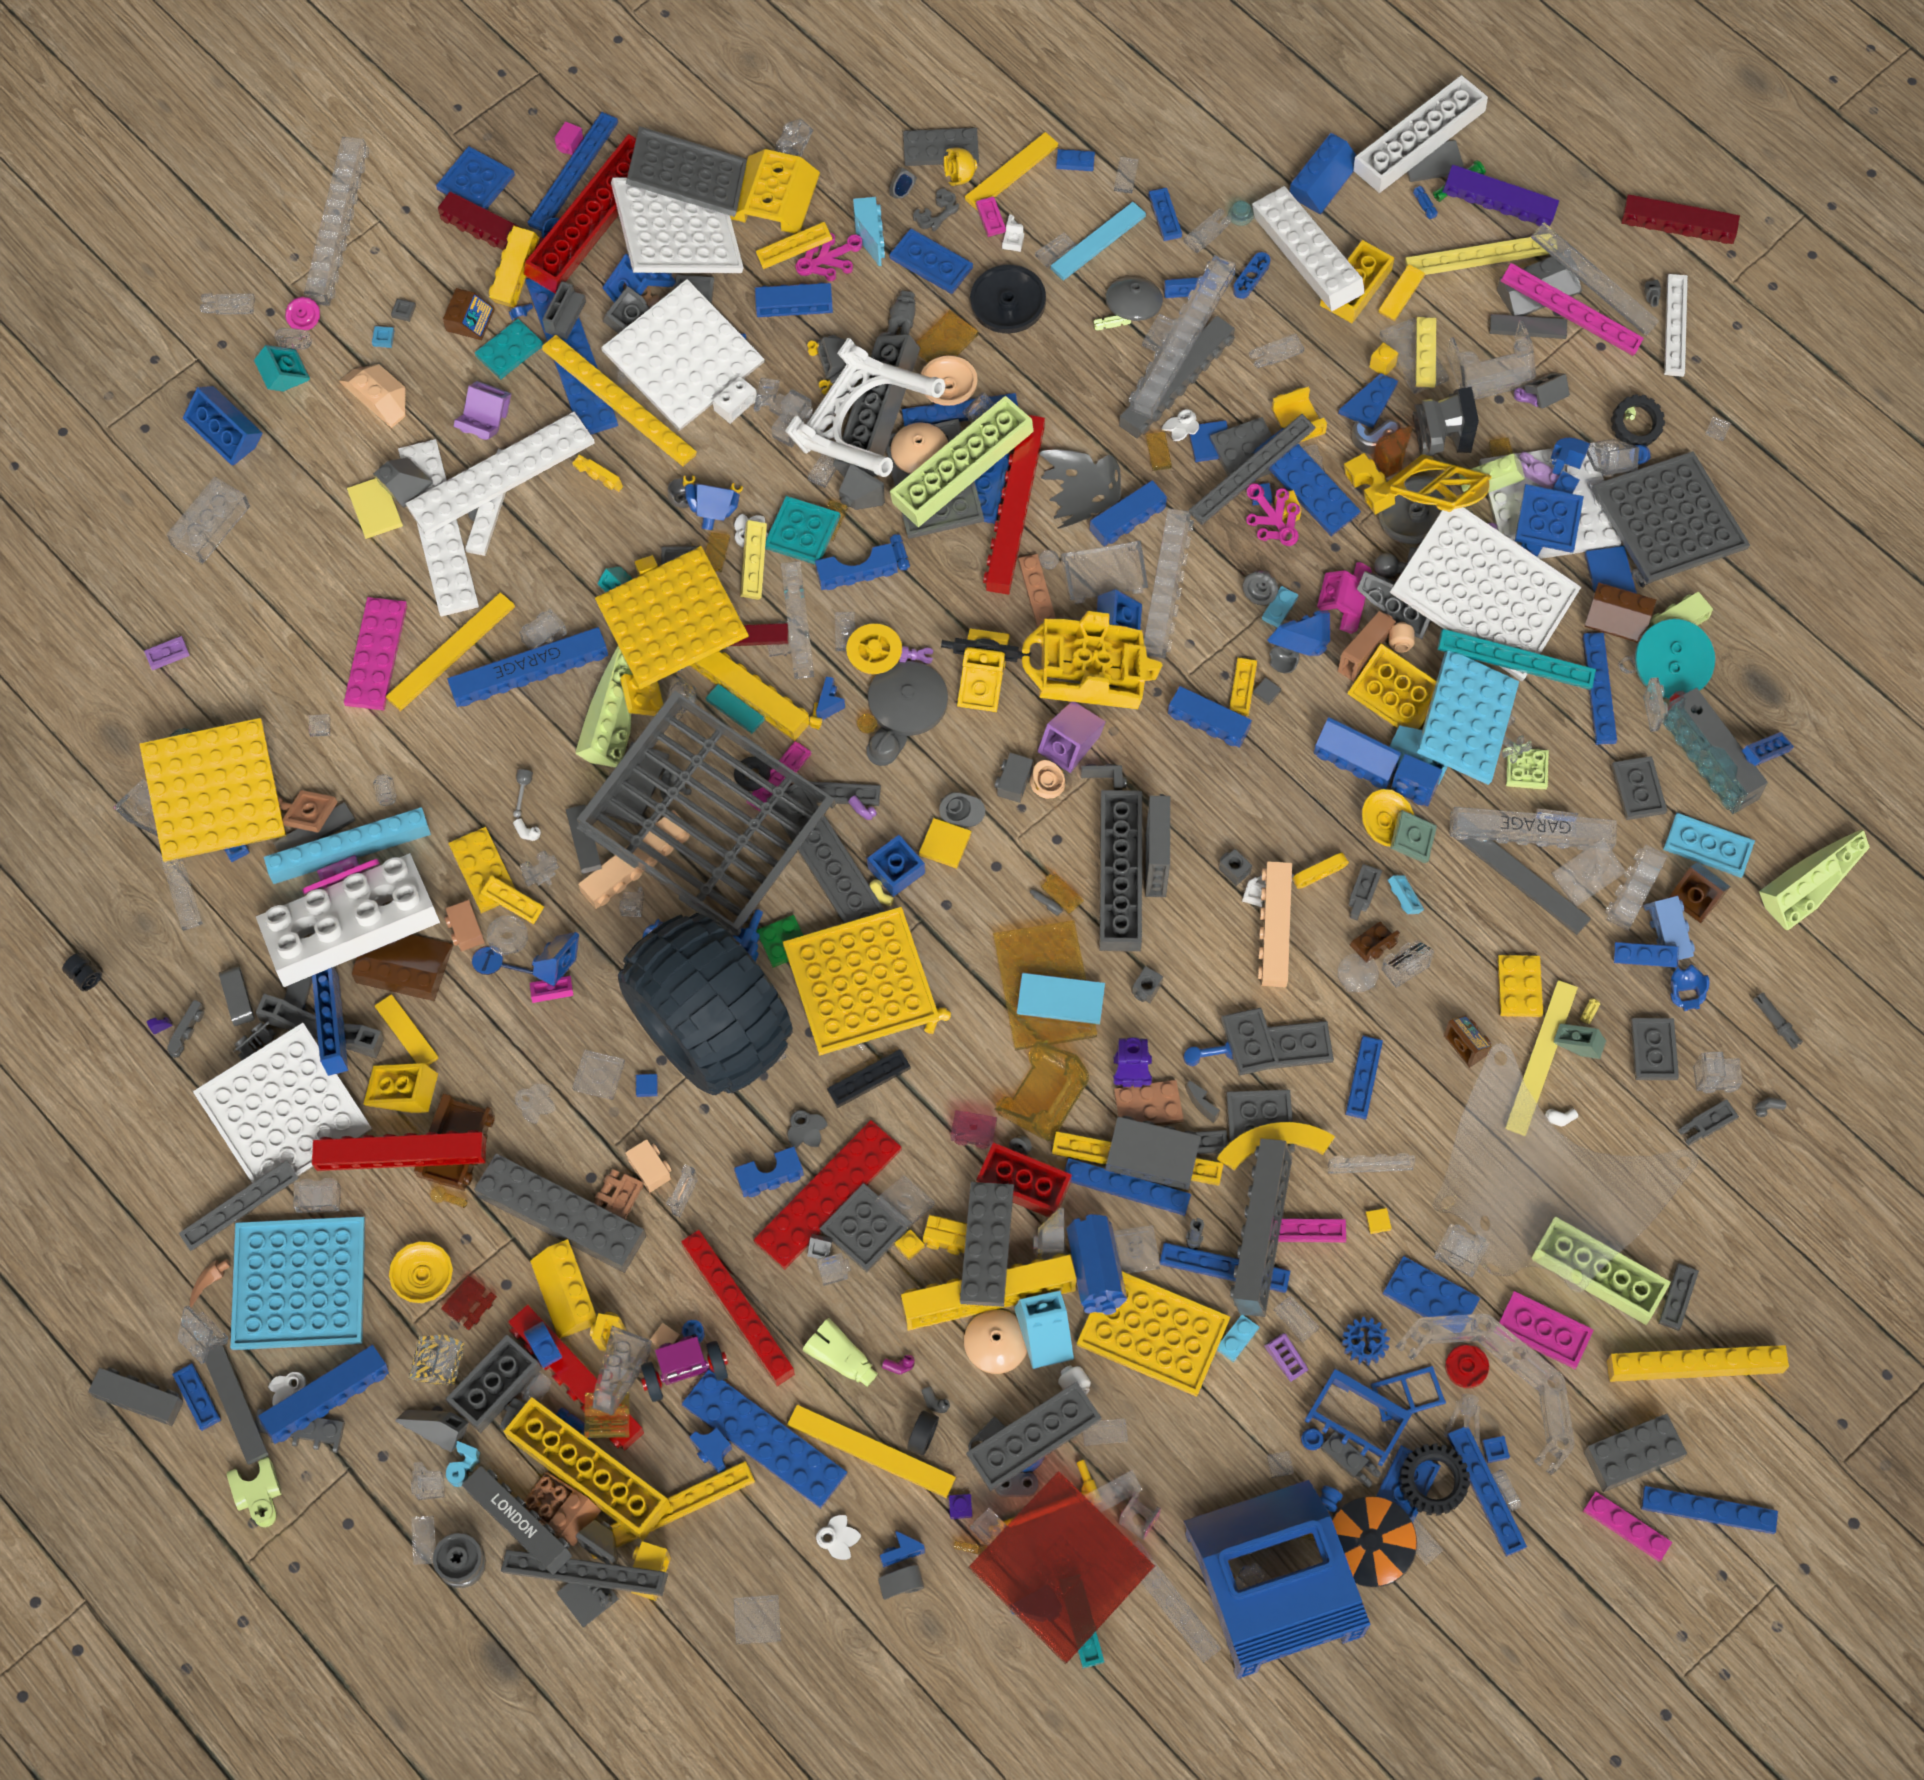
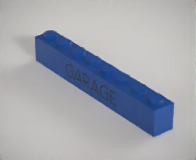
M597 627L447 678L456 706H468L472 702L486 700L492 695L506 693L516 687H524L530 682L541 681L554 674H562L569 669L582 667L592 661H600L608 656V652L601 631Z

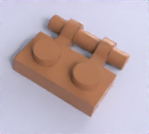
M612 1169L609 1176L606 1175L603 1180L604 1185L602 1189L596 1193L594 1204L600 1207L602 1204H607L605 1210L626 1219L644 1183L626 1174L619 1181L617 1180L619 1172ZM615 1187L616 1190L613 1196H607L611 1188Z

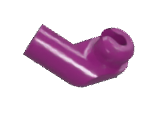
M905 1355L898 1362L885 1358L882 1368L902 1375L912 1370L915 1365V1359L911 1355Z

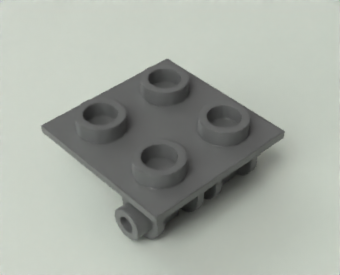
M260 1022L251 1030L253 1034L249 1038L243 1036L234 1044L237 1048L233 1052L239 1050L240 1054L238 1056L241 1060L255 1053L248 1043L256 1051L259 1050L252 1042L253 1039L262 1048L264 1047L257 1036L265 1045L274 1039L275 1032L271 1028L268 1030L265 1028L269 1022L266 1024Z
M568 1583L556 1592L583 1628L619 1600L612 1589Z

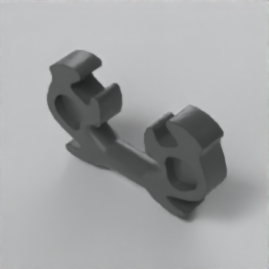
M945 188L936 192V204L940 208L946 207V209L933 218L929 209L925 208V213L922 214L917 209L913 214V221H916L921 229L932 227V231H936L947 217L959 210V204L955 205V194L947 191Z

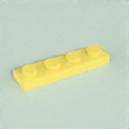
M1417 317L1415 387L1435 388L1436 318Z
M751 520L746 522L740 597L756 600L762 597L766 523Z

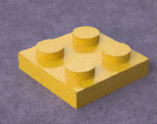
M624 674L620 678L628 713L655 716L664 705L658 681L640 689L633 675Z

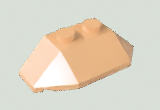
M380 364L355 368L339 380L346 389L390 428L394 427L406 416V388Z

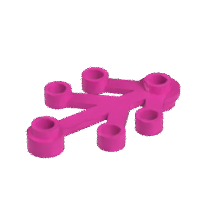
M830 233L832 240L823 244L819 257L812 259L814 253L818 252L819 246L808 250L805 257L799 259L796 263V272L801 276H808L812 273L825 276L827 281H834L836 279L835 269L818 267L821 264L841 268L846 274L853 271L851 261H842L834 258L849 251L858 252L863 246L862 238L859 235H851L848 237L847 244L829 252L830 247L835 244V235Z
M1251 484L1247 488L1248 497L1255 501L1257 500L1269 517L1249 514L1246 522L1253 527L1261 524L1274 525L1279 529V531H1268L1265 528L1260 529L1257 532V537L1262 541L1277 539L1285 546L1294 545L1299 538L1298 531L1294 527L1296 515L1300 513V506L1296 503H1290L1287 506L1289 514L1287 525H1285L1282 520L1285 501L1289 498V492L1284 488L1277 490L1276 510H1274L1264 497L1263 487L1258 484ZM1259 490V494L1255 496V491ZM1285 492V496L1281 498L1280 494ZM1296 506V511L1291 512L1292 507ZM1255 517V522L1251 523V519ZM1266 532V536L1262 538V533ZM1292 534V538L1288 540L1287 536Z

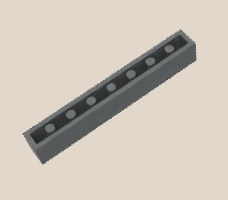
M1216 316L1120 415L1119 426L1136 439L1141 434H1146L1150 425L1161 418L1166 408L1170 409L1175 399L1185 393L1188 385L1195 383L1199 374L1209 368L1212 360L1219 358L1223 349L1233 343L1235 328Z

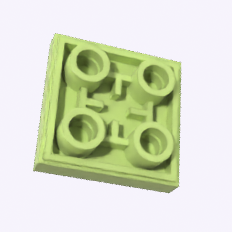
M1508 747L1506 786L1547 790L1549 750Z

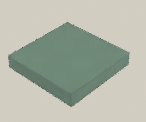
M1402 810L1398 813L1390 848L1422 863L1429 862L1437 825Z

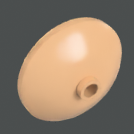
M938 357L930 361L921 372V375L938 377L945 382V390L940 397L935 398L924 394L930 401L936 404L946 406L960 404L969 399L977 387V373L974 367L960 357Z
M913 423L899 430L892 440V459L898 468L911 474L948 444V440L944 432L932 424Z
M988 1310L980 1313L969 1323L965 1331L964 1348L966 1355L975 1367L991 1374L1009 1372L1019 1366L1027 1354L1017 1316L1010 1312ZM994 1335H999L1001 1338L998 1341H995L992 1337Z

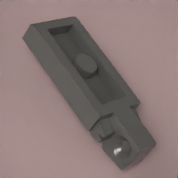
M1365 864L1362 865L1349 900V906L1353 907L1350 915L1351 919L1358 921L1361 910L1366 912L1367 908H1369L1382 870Z

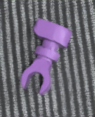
M902 646L899 662H906L908 658H911L912 661L917 659L929 664L933 661V658L925 657L924 655L933 654V650L931 648H924L918 651L916 649L908 650V646Z

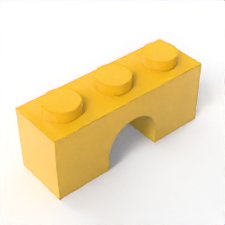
M1365 453L1344 463L1345 476L1354 488L1363 484L1371 485L1364 490L1365 502L1375 515L1395 504V496L1382 497L1375 495V491L1386 483V478L1381 471L1378 472L1374 461L1371 458L1368 459Z

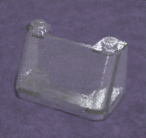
M1141 541L1060 554L1069 600H1073L1074 604L1086 602L1085 598L1096 597L1115 589L1119 592L1132 591V594L1144 593L1143 589L1148 588Z

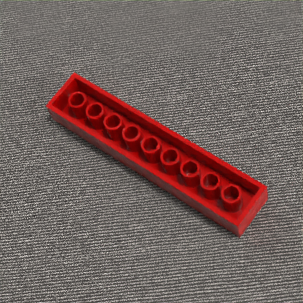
M630 134L625 137L526 260L525 276L556 294L561 282L568 280L615 221L619 213L611 181L612 178H627L636 141L635 137Z

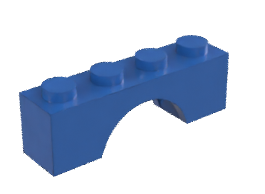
M892 543L872 547L870 557L864 563L856 566L844 565L835 557L815 561L821 590H833L838 586H849L856 582L871 581L877 577H888L898 573Z

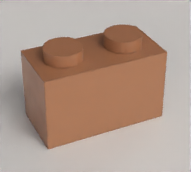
M469 900L445 908L448 916L444 917L448 928H453L454 933L451 934L454 945H459L461 952L485 943Z

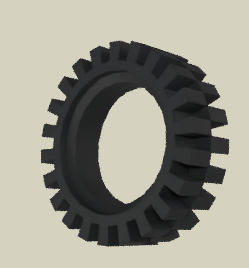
M1433 1443L1431 1446L1425 1444L1421 1448H1416L1408 1455L1400 1469L1399 1483H1401V1486L1399 1488L1404 1493L1403 1498L1405 1501L1408 1500L1410 1502L1409 1505L1412 1508L1414 1506L1418 1508L1417 1511L1420 1513L1424 1511L1427 1512L1426 1515L1430 1516L1432 1514H1436V1516L1442 1513L1447 1514L1451 1510L1456 1509L1467 1495L1470 1486V1473L1466 1470L1468 1466L1466 1462H1462L1463 1458L1461 1455L1457 1456L1454 1449H1446V1445L1440 1447L1437 1443ZM1428 1460H1437L1450 1468L1454 1476V1488L1448 1496L1442 1499H1431L1420 1493L1414 1481V1474L1416 1468L1421 1463Z

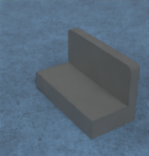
M1552 372L1525 385L1526 393L1536 394L1538 406L1542 409L1570 395L1567 377L1564 373Z

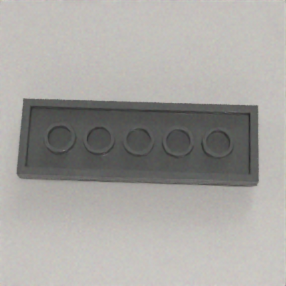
M971 1182L960 1304L1004 1307L1014 1184Z
M1075 1382L968 1451L966 1456L991 1492L1099 1422L1102 1417L1078 1382Z

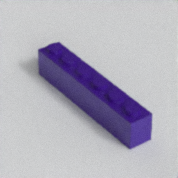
M1453 164L1442 191L1450 197H1458L1468 203H1476L1486 209H1494L1504 215H1512L1518 217L1521 221H1529L1539 227L1547 228L1550 227L1559 204L1557 199Z

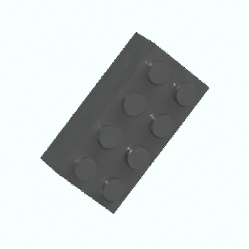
M506 1335L446 1398V1401L481 1434L503 1411L505 1406L538 1374L541 1367L530 1354L511 1337Z
M1665 1414L1589 1445L1585 1449L1584 1455L1604 1493L1681 1461L1687 1455V1452L1668 1414Z

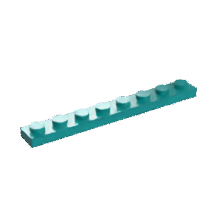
M1441 630L1437 650L1454 652L1467 658L1590 690L1593 687L1596 669L1450 630Z

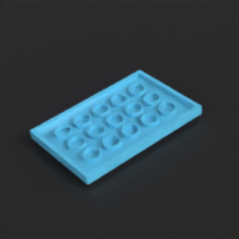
M1450 651L1445 652L1416 752L1489 785L1494 776L1519 681L1463 655Z

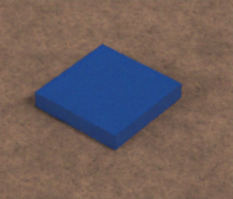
M1226 421L1199 424L1198 431L1195 434H1189L1195 462L1219 459L1209 438L1210 435L1227 430Z

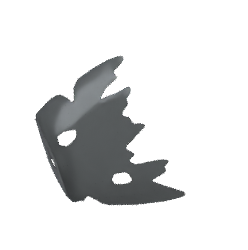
M1044 450L1040 452V455L1055 467L1046 471L1041 479L1064 481L1060 485L1064 490L1049 499L1062 506L1057 511L1054 519L1073 515L1070 519L1063 521V525L1057 527V529L1086 520L1091 517V513L1103 512L1119 501L1121 496V474L1119 464L1113 456L1107 455L1100 459L1097 464H1094L1090 455L1069 450ZM1073 469L1077 470L1078 473L1076 476H1068L1066 470ZM1115 470L1118 472L1117 482L1115 480ZM1111 482H1112V485H1113V488H1112V489L1109 488V484H1110ZM1104 495V500L1092 502L1094 497Z

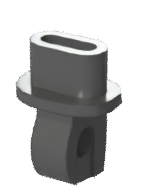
M1658 279L1645 283L1644 293L1646 294V300L1648 303H1651L1652 307H1656L1659 304L1661 286Z
M513 1398L510 1405H506L504 1408L507 1413L501 1422L500 1428L505 1430L526 1403Z

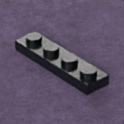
M901 1049L830 1086L827 1088V1092L835 1106L839 1108L910 1070L911 1066Z

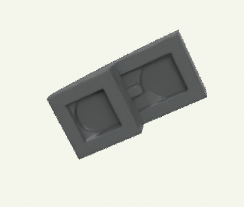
M1189 1080L1186 1087L1189 1098L1195 1107L1214 1123L1219 1117L1220 1110L1205 1100L1207 1091Z

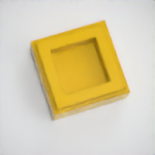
M1387 1208L1367 1211L1365 1213L1370 1234L1391 1231L1392 1227Z

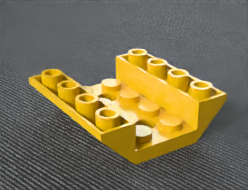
M767 149L748 156L735 217L730 216L731 220L746 223L748 215L781 222V231L794 234L799 233L802 229L820 172L799 156ZM776 168L783 169V171L779 173H776L773 170ZM766 198L772 199L770 203L763 202Z

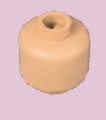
M1398 622L1389 631V645L1399 653L1409 651L1415 644L1414 628L1406 622Z

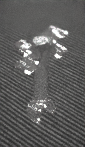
M1521 735L1517 738L1516 744L1504 736L1502 744L1507 748L1502 752L1503 757L1506 758L1508 755H1512L1510 762L1512 764L1518 760V755L1532 748V742L1528 741L1526 744H1522L1525 740L1524 736Z

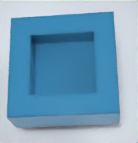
M375 326L372 338L373 347L392 348L394 328Z

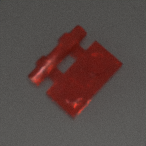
M468 1275L442 1306L441 1310L458 1324L465 1317L467 1320L463 1327L469 1331L480 1322L479 1318L486 1310H490L497 1296L490 1292L486 1298L482 1297L486 1288ZM478 1302L480 1305L473 1313L469 1310Z

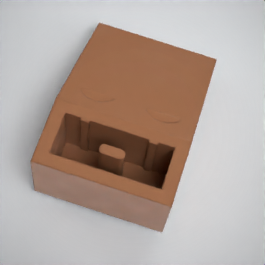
M545 1472L524 1499V1502L527 1504L525 1509L528 1512L531 1510L535 1511L541 1518L539 1522L543 1526L547 1523L556 1532L555 1535L559 1538L562 1537L573 1547L578 1542L576 1538L577 1533L591 1523L601 1511L589 1498L548 1472Z

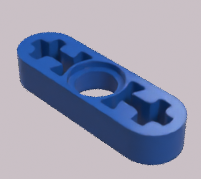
M1264 252L1257 253L1238 277L1233 287V294L1237 298H1247L1269 269L1270 256ZM1262 260L1265 261V263L1262 262V263L1260 264L1259 268H1258V261H1259V262H1261ZM1253 272L1257 277L1251 279L1247 277V274ZM1244 282H1245V283H1246L1245 289H1242V290L1240 291L1239 288L1241 289V288L1244 286Z

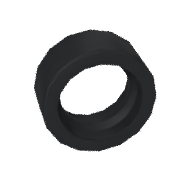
M924 1410L920 1413L908 1442V1450L922 1456L925 1455L939 1421L938 1416Z

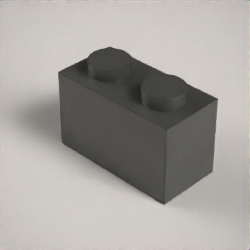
M1010 753L1008 760L1004 759L1001 767L1003 773L1001 777H997L995 788H997V796L1021 803L1033 770V759Z

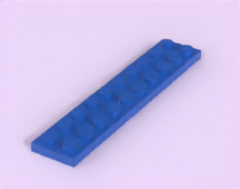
M530 278L526 279L525 282L545 338L549 341L554 335L545 333L542 319L555 293ZM578 317L568 339H560L598 369ZM554 360L572 412L576 413L590 435L617 427L618 422L613 408Z

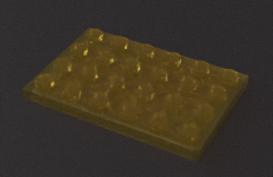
M1071 920L993 933L1015 1051L1096 1038V1025L1092 1023L1017 1014L1022 973L1086 981L1075 921Z

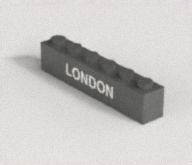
M480 1466L462 1484L463 1488L539 1563L554 1575L572 1557L568 1551L569 1544L562 1537L559 1539L555 1538L553 1535L556 1532L547 1523L543 1526L539 1522L541 1518L535 1511L531 1510L528 1512L525 1509L527 1504L519 1496L514 1498L511 1495L513 1491L505 1483L500 1485L497 1482L498 1476L491 1469L486 1471Z

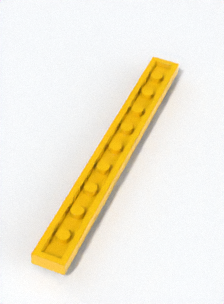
M557 335L542 346V350L682 467L696 456V450Z

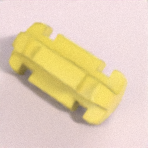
M1591 998L1580 1020L1590 1024L1600 1006V1002Z

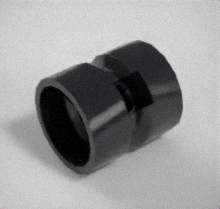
M82 952L69 957L62 967V971L83 992L95 987L102 978V972L94 964H91V961Z

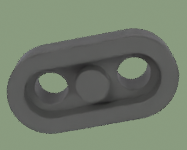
M1019 1473L1007 1481L1010 1484L1007 1488L1002 1487V1485L995 1488L996 1493L1001 1497H1029L1037 1492L1038 1479L1031 1473ZM1028 1480L1032 1485L1025 1487L1023 1485L1024 1481Z

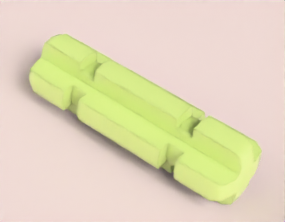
M1117 315L1104 317V320L1099 318L1094 320L1095 330H1102L1103 327L1107 329L1121 326V324L1127 325L1131 323V320L1123 319Z

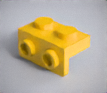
M598 1313L596 1324L591 1326L590 1336L601 1351L608 1352L613 1331L626 1332V1327L615 1313Z

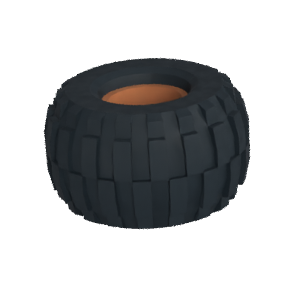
M694 913L689 917H683L682 914L658 925L639 940L624 957L623 962L625 964L624 968L618 973V982L625 1001L662 1053L700 1090L711 1095H718L723 1091L728 1094L734 1093L750 1085L769 1070L788 1048L786 1040L793 1033V1027L781 997L765 973L742 945L711 918L699 913Z

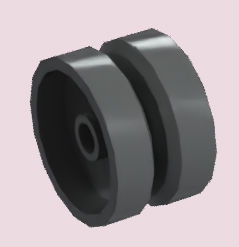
M454 1533L446 1536L437 1544L433 1553V1564L435 1571L446 1584L454 1588H466L474 1585L482 1577L485 1571L486 1558L483 1550L474 1538L466 1534Z

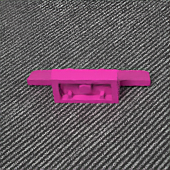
M1361 562L1356 563L1353 575L1345 570L1326 573L1317 605L1320 610L1338 609L1342 612L1343 617L1339 630L1350 634L1358 630L1366 598L1357 588L1364 572L1372 573L1371 568Z
M354 855L319 869L317 873L321 881L303 888L302 891L305 895L313 890L322 887L325 889L344 881L352 874H362V871L379 865V859L359 865Z

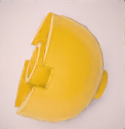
M959 147L947 149L948 156H944L945 176L949 175L952 181L948 183L951 186H958L969 182L977 169L976 160L966 149Z

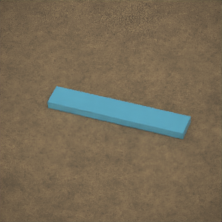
M1134 202L1130 203L1051 265V270L1064 281L1144 219L1146 213Z

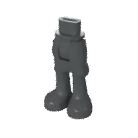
M900 292V296L896 298L895 303L892 304L890 309L891 317L888 330L881 333L878 337L896 335L899 327H902L900 335L910 334V328H913L916 311L915 294L913 292Z

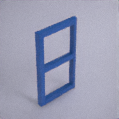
M1433 1366L1370 1385L1372 1391L1378 1393L1377 1387L1401 1381L1410 1409L1406 1411L1410 1413L1446 1404ZM1430 1372L1439 1401L1415 1407L1406 1379ZM1378 1407L1382 1422L1393 1419L1390 1416H1386L1385 1411Z

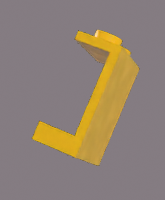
M1309 386L1297 388L1285 395L1280 394L1273 398L1272 411L1281 429L1286 428L1301 414L1315 426V430L1301 442L1325 434L1327 427L1325 418L1319 419L1309 399Z

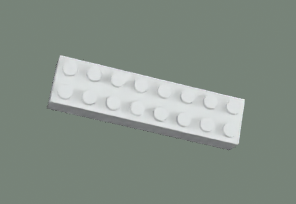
M1461 75L1355 157L1353 171L1377 192L1381 193L1484 113L1488 97Z
M1285 186L1252 203L1256 221L1331 311L1365 293L1362 277Z

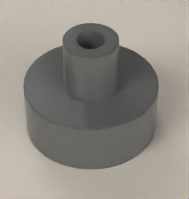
M1017 1135L1010 1141L1009 1149L1026 1156L1030 1153L1032 1145L1029 1138Z

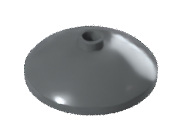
M1125 277L1113 282L1109 286L1106 293V303L1109 309L1117 316L1127 320L1141 321L1155 316L1160 311L1163 296L1160 289L1149 280L1141 277Z

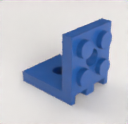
M625 254L602 288L615 303L624 291V283L641 296L647 286L673 287L676 281L672 277V273L633 272L629 254Z

